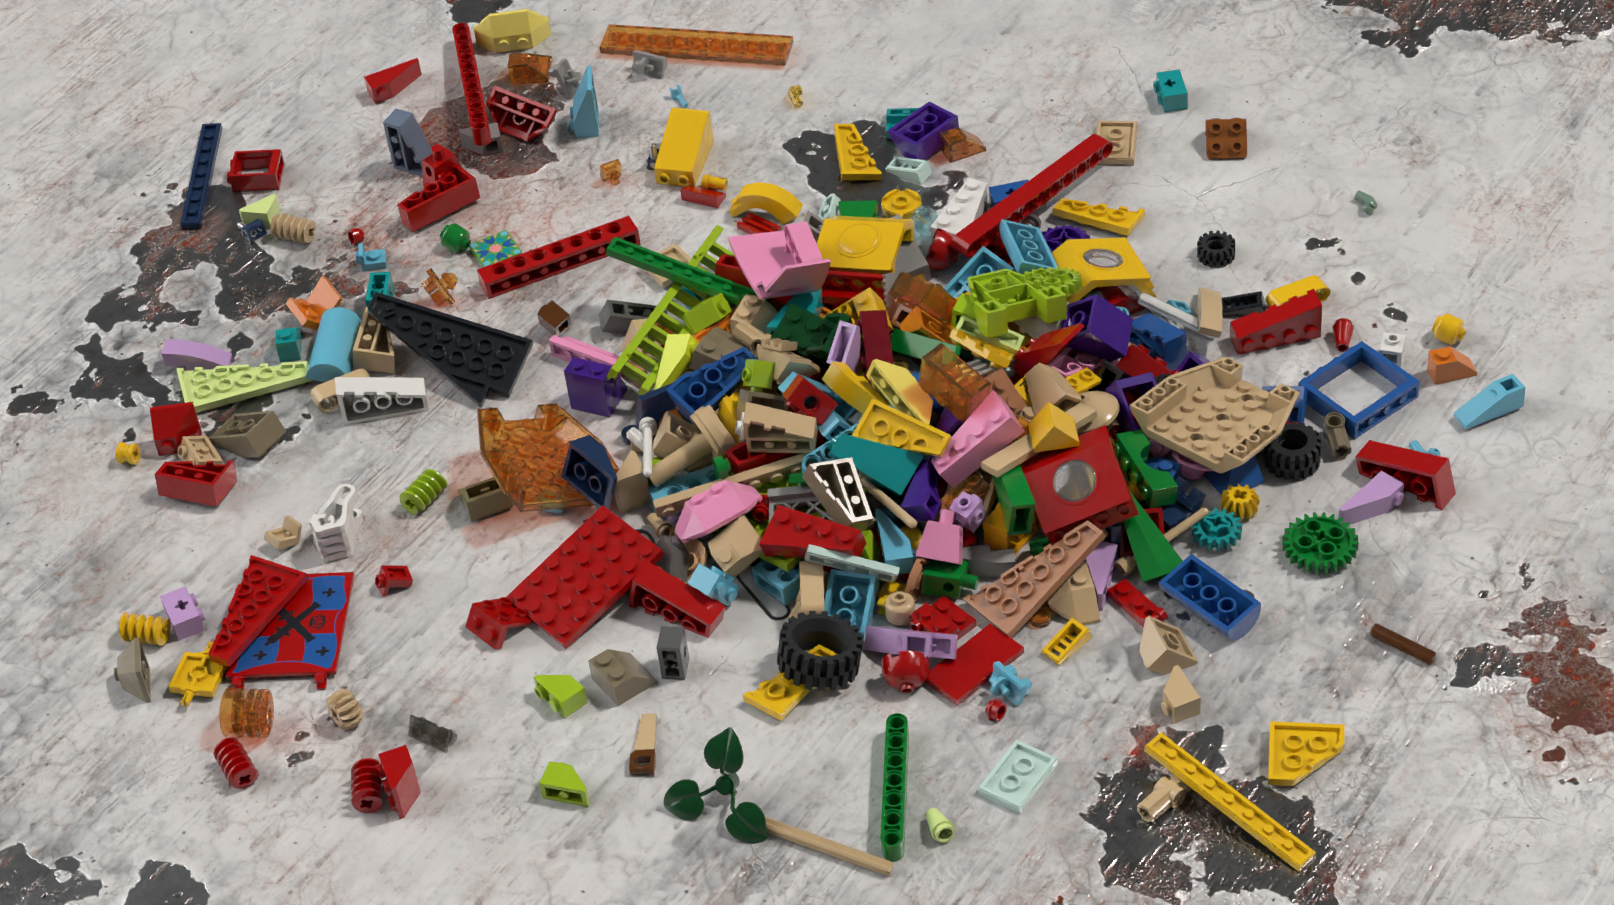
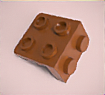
M1213 118L1205 121L1206 157L1208 159H1244L1247 157L1246 119Z

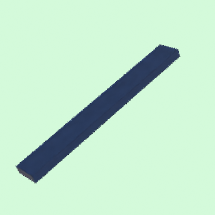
M221 123L202 124L181 220L182 230L202 229L223 129Z

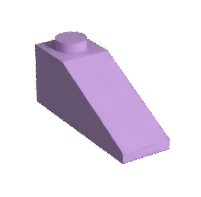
M1381 471L1339 509V518H1343V524L1347 522L1353 524L1389 512L1395 506L1402 503L1404 499V483Z
M1101 542L1085 559L1095 587L1099 610H1103L1107 598V589L1110 588L1115 572V562L1118 560V544Z

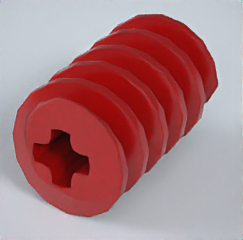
M229 737L216 744L213 755L229 784L233 788L240 789L255 783L259 773L238 739Z
M361 759L355 762L351 768V802L354 809L362 813H374L382 807V779L377 769V765L380 762L376 759Z

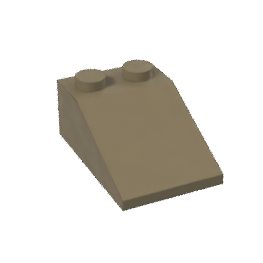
M715 326L701 339L695 348L689 368L695 371L700 369L701 366L720 360L722 356L744 346L749 351L750 348L732 336V333Z
M274 411L239 413L232 415L208 438L212 444L242 457L260 458L267 453V449L271 445L281 440L280 437L286 430Z

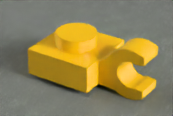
M885 582L878 593L877 605L881 606L878 614L886 616V598L891 593L897 591L905 592L906 584Z

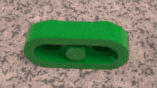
M721 455L712 458L717 480L732 476L730 472L732 471L727 458L723 459Z

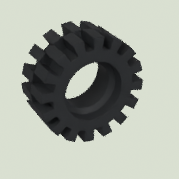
M1216 230V233L1209 231V235L1204 233L1203 237L1200 236L1197 241V258H1199L1200 262L1203 261V265L1209 264L1211 268H1213V265H1216V268H1220V265L1225 267L1227 263L1231 264L1232 260L1235 259V239L1232 238L1231 234L1227 235L1225 231L1221 234L1220 230Z

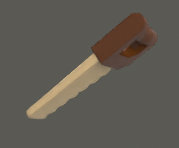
M655 713L641 714L642 718L640 719L639 729L637 730L638 734L636 735L637 740H635L636 745L634 746V751L630 754L629 773L630 775L650 774V776H655L657 716ZM650 762V764L638 765L639 763Z

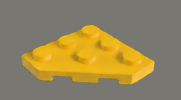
M955 327L949 335L953 339L952 343L961 347H967L972 350L971 354L991 361L990 365L997 369L1008 368L1015 355Z
M1270 721L1268 785L1294 786L1344 750L1345 724Z

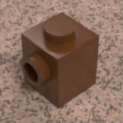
M553 300L547 305H543L537 313L539 324L552 335L560 337L572 325L570 314Z

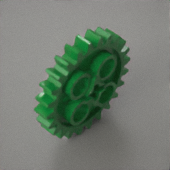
M1313 512V517L1304 514V520L1296 517L1295 523H1289V528H1285L1284 535L1282 536V550L1285 551V557L1290 558L1291 564L1297 563L1298 569L1305 566L1307 573L1311 569L1315 570V574H1318L1319 570H1323L1325 574H1328V569H1332L1336 573L1338 566L1345 569L1346 563L1352 564V558H1356L1359 546L1358 535H1355V528H1350V522L1343 524L1342 517L1335 520V514L1326 517L1325 512L1321 516H1317Z

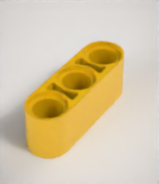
M1311 275L1271 290L1267 294L1265 301L1269 306L1273 304L1279 306L1289 302L1288 298L1297 296V298L1307 295V291L1314 289L1319 300L1323 302L1330 296L1331 291L1318 275Z

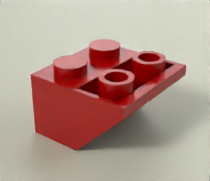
M403 745L378 754L381 764L377 765L380 778H385L381 780L384 792L387 796L391 795V797L387 798L391 811L396 810L399 819L405 818L421 793L407 746Z

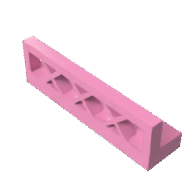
M553 335L549 339L552 356L568 362L575 357L613 366L619 358L616 354L566 335L563 338ZM621 372L619 373V376L623 379L626 377Z

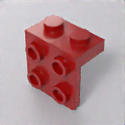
M500 597L499 599L472 603L465 627L496 650L502 649L508 628L530 625L533 621L527 617L528 613L526 610L512 605L511 599Z

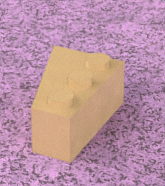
M746 402L743 426L748 452L811 453L816 449L818 436L816 418Z

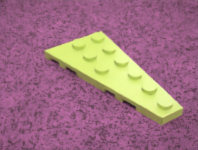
M307 361L282 362L279 366H269L268 363L260 364V367H250L249 364L216 366L210 370H204L203 367H195L191 371H184V368H176L185 403L193 402L196 413L313 381L306 379L309 366Z

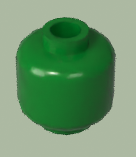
M456 223L446 225L440 233L442 246L456 254L462 250L466 251L469 248V244H471V240H469L470 232Z

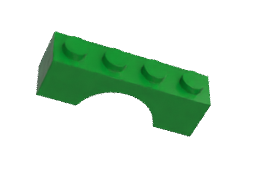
M1136 430L1116 434L1115 448H1113L1115 455L1149 508L1175 504L1178 485L1171 474L1167 471L1155 470L1145 464L1148 461L1150 442L1143 431Z

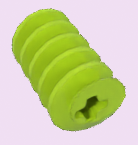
M426 469L400 494V503L408 512L416 515L418 511H424L425 507L431 504V500L436 499L437 495L442 493V489L447 488V481L437 471Z

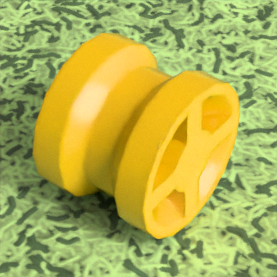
M119 442L115 451L117 463L124 464L128 462L131 465H136L140 459V446L136 443L127 445L125 442Z

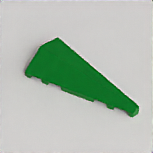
M1130 492L1139 515L1126 519L1123 522L1142 582L1146 584L1164 578L1183 560Z

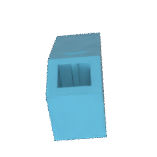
M1514 374L1493 381L1456 410L1453 416L1465 429L1523 407L1526 387Z

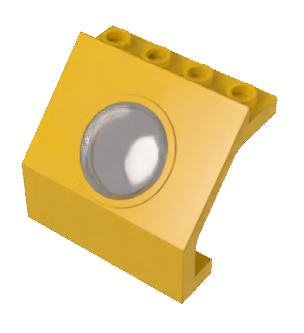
M1126 237L1068 239L1052 252L1060 269L1068 267V270L1074 269V271H1079V274H1081L1082 287H1080V291H1076V294H1070L1069 297H1066L1070 304L1081 300L1092 289L1104 286L1134 285L1142 293L1157 297L1153 291L1155 286L1150 281V274Z

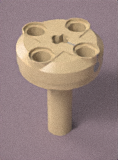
M710 405L700 407L689 416L699 436L652 466V475L649 479L656 488L709 452L714 457L721 455L725 459L727 458L726 451L737 445Z

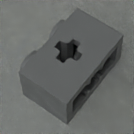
M661 626L656 648L662 679L685 680L690 659L685 628Z

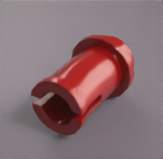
M766 494L761 495L762 500L752 509L753 518L759 522L769 518V499Z

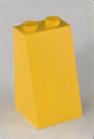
M671 108L654 167L656 184L685 187L689 185L696 186L714 143L710 111Z

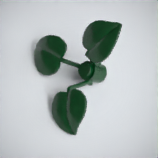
M728 727L711 738L704 748L706 763L713 769H720V774H722L716 780L715 785L699 793V786L694 780H680L667 790L663 805L676 817L683 820H693L699 817L704 810V801L701 797L714 790H717L722 795L731 794L730 810L732 814L725 820L728 832L735 839L743 842L755 843L764 841L769 836L766 818L761 808L753 802H742L735 808V796L737 794L735 789L740 783L736 772L743 765L744 755L738 736L731 727Z

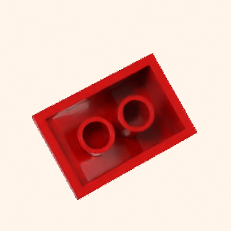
M1080 323L1043 333L1037 340L1033 337L1025 345L1026 350L1022 347L1014 355L1016 360L1011 367L1021 377H1024L1038 363L1048 365L1063 352L1084 328V325Z

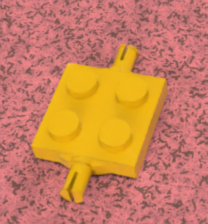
M211 641L207 643L206 649L203 652H184L168 686L170 693L184 694L180 701V704L184 707L190 706L194 696L214 698L227 670V666L210 661L209 652L213 641L212 643Z

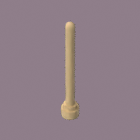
M858 474L863 488L910 528L917 526V521L872 482Z
M1201 508L1163 534L1164 537L1170 542L1207 516L1209 510ZM1134 555L1131 557L1127 556L1126 558L1122 557L1115 562L1117 570L1123 577L1133 573V569L1136 568L1137 564Z

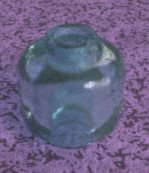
M930 206L918 207L912 215L914 228L919 234L930 236V227L938 218V214Z

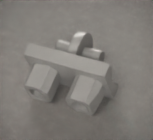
M639 50L633 51L632 70L639 71L640 74L647 73L658 77L664 76L665 69L667 68V57Z
M562 59L558 64L552 65L548 73L550 77L557 78L556 89L558 93H564L566 98H572L573 93L578 89L582 75L580 72H573L568 60Z

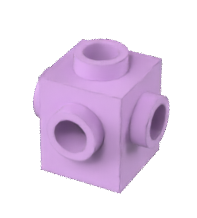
M963 491L958 498L953 500L949 508L955 511L953 521L958 526L974 533L987 517L982 505L983 501L977 495H969Z

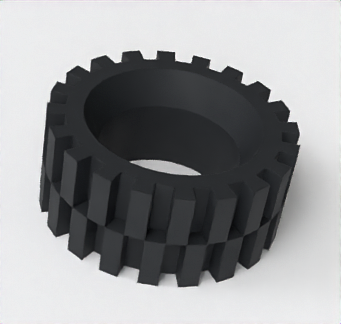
M809 611V615H805L804 612L798 613L797 619L794 616L790 617L788 623L785 622L782 625L777 654V665H779L780 673L785 672L784 677L788 681L794 679V685L799 687L801 684H804L805 689L811 690L812 687H818V691H824L825 687H829L830 691L837 690V685L841 688L846 687L848 681L852 683L859 672L863 646V636L861 632L858 633L859 628L856 625L850 626L851 621L847 618L843 621L840 620L841 615L834 613L833 617L828 616L826 611H822L821 615L816 614V611ZM821 645L837 653V655L817 656L805 651Z

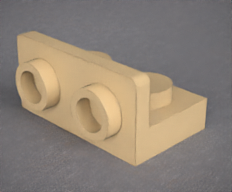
M185 436L182 438L181 445L178 447V456L182 461H193V465H206V461L222 464L223 460L207 436Z

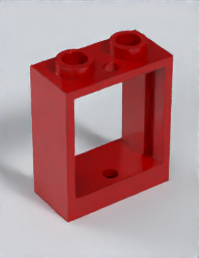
M281 149L235 151L233 159L230 160V172H227V182L231 184L232 191L278 190L285 166ZM269 168L268 173L242 174L243 169Z

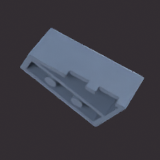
M396 108L383 122L393 168L423 177L422 161L432 154L431 148L413 113Z

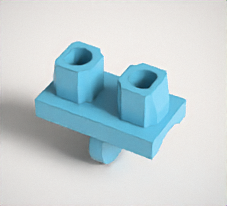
M999 661L993 663V673L988 680L991 684L990 692L994 696L1003 694L1016 706L1022 704L1023 697L1031 691L1032 682L1027 678L1020 680L1017 677L1016 668L1011 664L1004 666Z

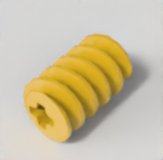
M127 612L122 613L120 617L119 634L123 641H132L134 638L139 637L143 644L148 643L162 646L166 644L170 637L171 623L169 618L165 619L163 623L161 616L155 619L154 616L149 615L146 619L144 614L138 617L136 613H132L129 616Z

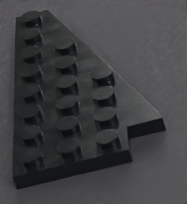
M375 292L367 309L373 318L479 407H483L489 391L510 397L533 346V340L378 292Z

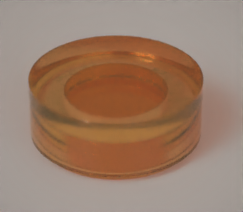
M1042 605L1029 619V623L1036 628L1049 626L1052 622V611L1047 606Z

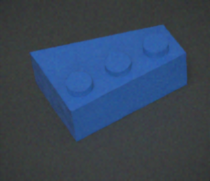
M1150 313L1133 320L1129 341L1137 346L1139 344L1150 350L1149 355L1153 358L1160 357L1168 363L1166 367L1171 371L1177 369L1188 353L1187 332Z

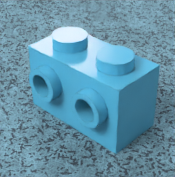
M700 563L688 581V584L727 606H730L731 602L735 600L741 587L733 582L734 577L715 566L709 569Z

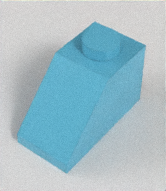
M834 411L831 412L822 425L819 424L817 426L821 434L828 440L851 427Z

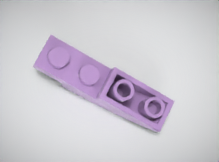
M866 626L865 650L899 654V651H917L924 653V657L956 659L958 635Z

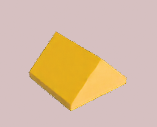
M1050 402L1028 424L1034 453L1080 446L1074 418Z

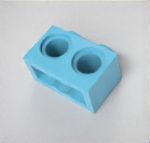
M764 559L752 567L755 585L786 606L797 597L800 590L799 569L792 568L789 572H786Z

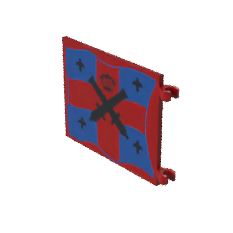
M354 572L307 574V582L234 663L227 667L226 679H232L231 683L232 686H235V693L244 692L245 678L315 675L314 680L317 683V689H326L327 675H336Z

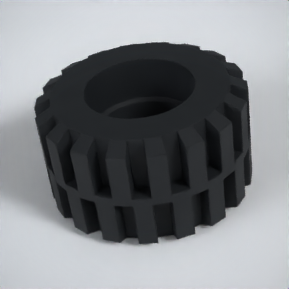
M1295 421L1286 423L1281 435L1264 447V465L1266 468H1269L1268 471L1271 474L1275 473V476L1278 478L1284 477V480L1305 479L1308 477V474L1313 475L1320 466L1321 437L1317 430H1313V427L1310 425L1305 426V423H1295Z

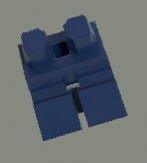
M1179 476L1175 479L1178 485L1175 504L1155 507H1162L1164 534L1203 508L1201 505L1206 497V494L1197 488H1193L1187 496L1185 492L1191 484ZM1145 500L1140 502L1143 509L1149 508Z

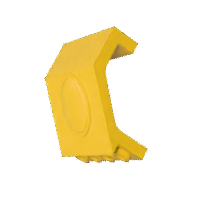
M832 216L824 220L817 246L822 259H830L829 270L873 274L895 273V263L901 242L914 241V220ZM839 278L832 279L837 285L844 284ZM852 280L856 286L864 285L860 280ZM882 281L872 282L877 288H883Z

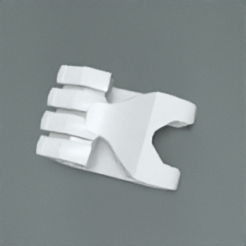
M351 484L339 485L320 508L318 514H313L310 520L313 542L317 546V551L324 563L350 557L354 554L356 533L363 522L362 510L354 508L358 495L355 487ZM350 492L344 500L341 499L344 493Z

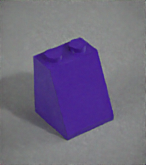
M1098 294L1067 305V319L1062 321L1061 329L1080 323L1084 325V328L1067 347L1109 362L1126 357L1133 318Z
M573 357L564 370L570 406L574 410L610 418L628 390V387L619 374L616 379L611 378L608 380L606 378L612 367L610 365Z

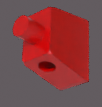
M440 144L432 146V154L422 161L423 187L428 182L434 183L438 180V175L442 172L448 173L451 171V166L455 163L461 167L457 156Z

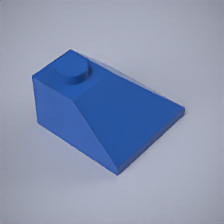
M1255 455L1243 465L1224 473L1205 471L1203 474L1221 495L1223 490H1228L1229 485L1236 487L1239 483L1240 486L1244 487L1248 484L1249 488L1252 489L1264 483V478Z

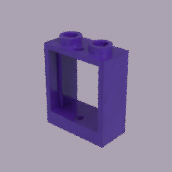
M1152 372L1117 380L1105 389L1107 393L1112 394L1118 400L1120 409L1116 418L1122 433L1142 430L1140 426H1136L1124 393L1140 390L1143 396L1157 385Z

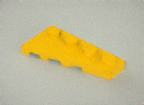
M817 645L807 652L817 656L837 655V653L821 645ZM778 671L776 677L770 681L766 679L759 684V688L755 691H748L743 694V700L782 721L810 690L805 689L804 684H801L799 687L794 685V679L788 681L784 677L785 672L780 673Z

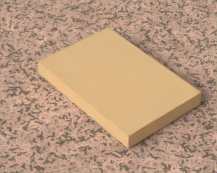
M1097 121L1096 134L1113 143L1110 155L1097 165H1134L1138 121Z

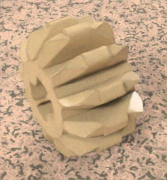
M348 689L337 690L327 698L326 705L328 711L339 728L342 730L352 729L362 722V718H364L362 708L355 695Z

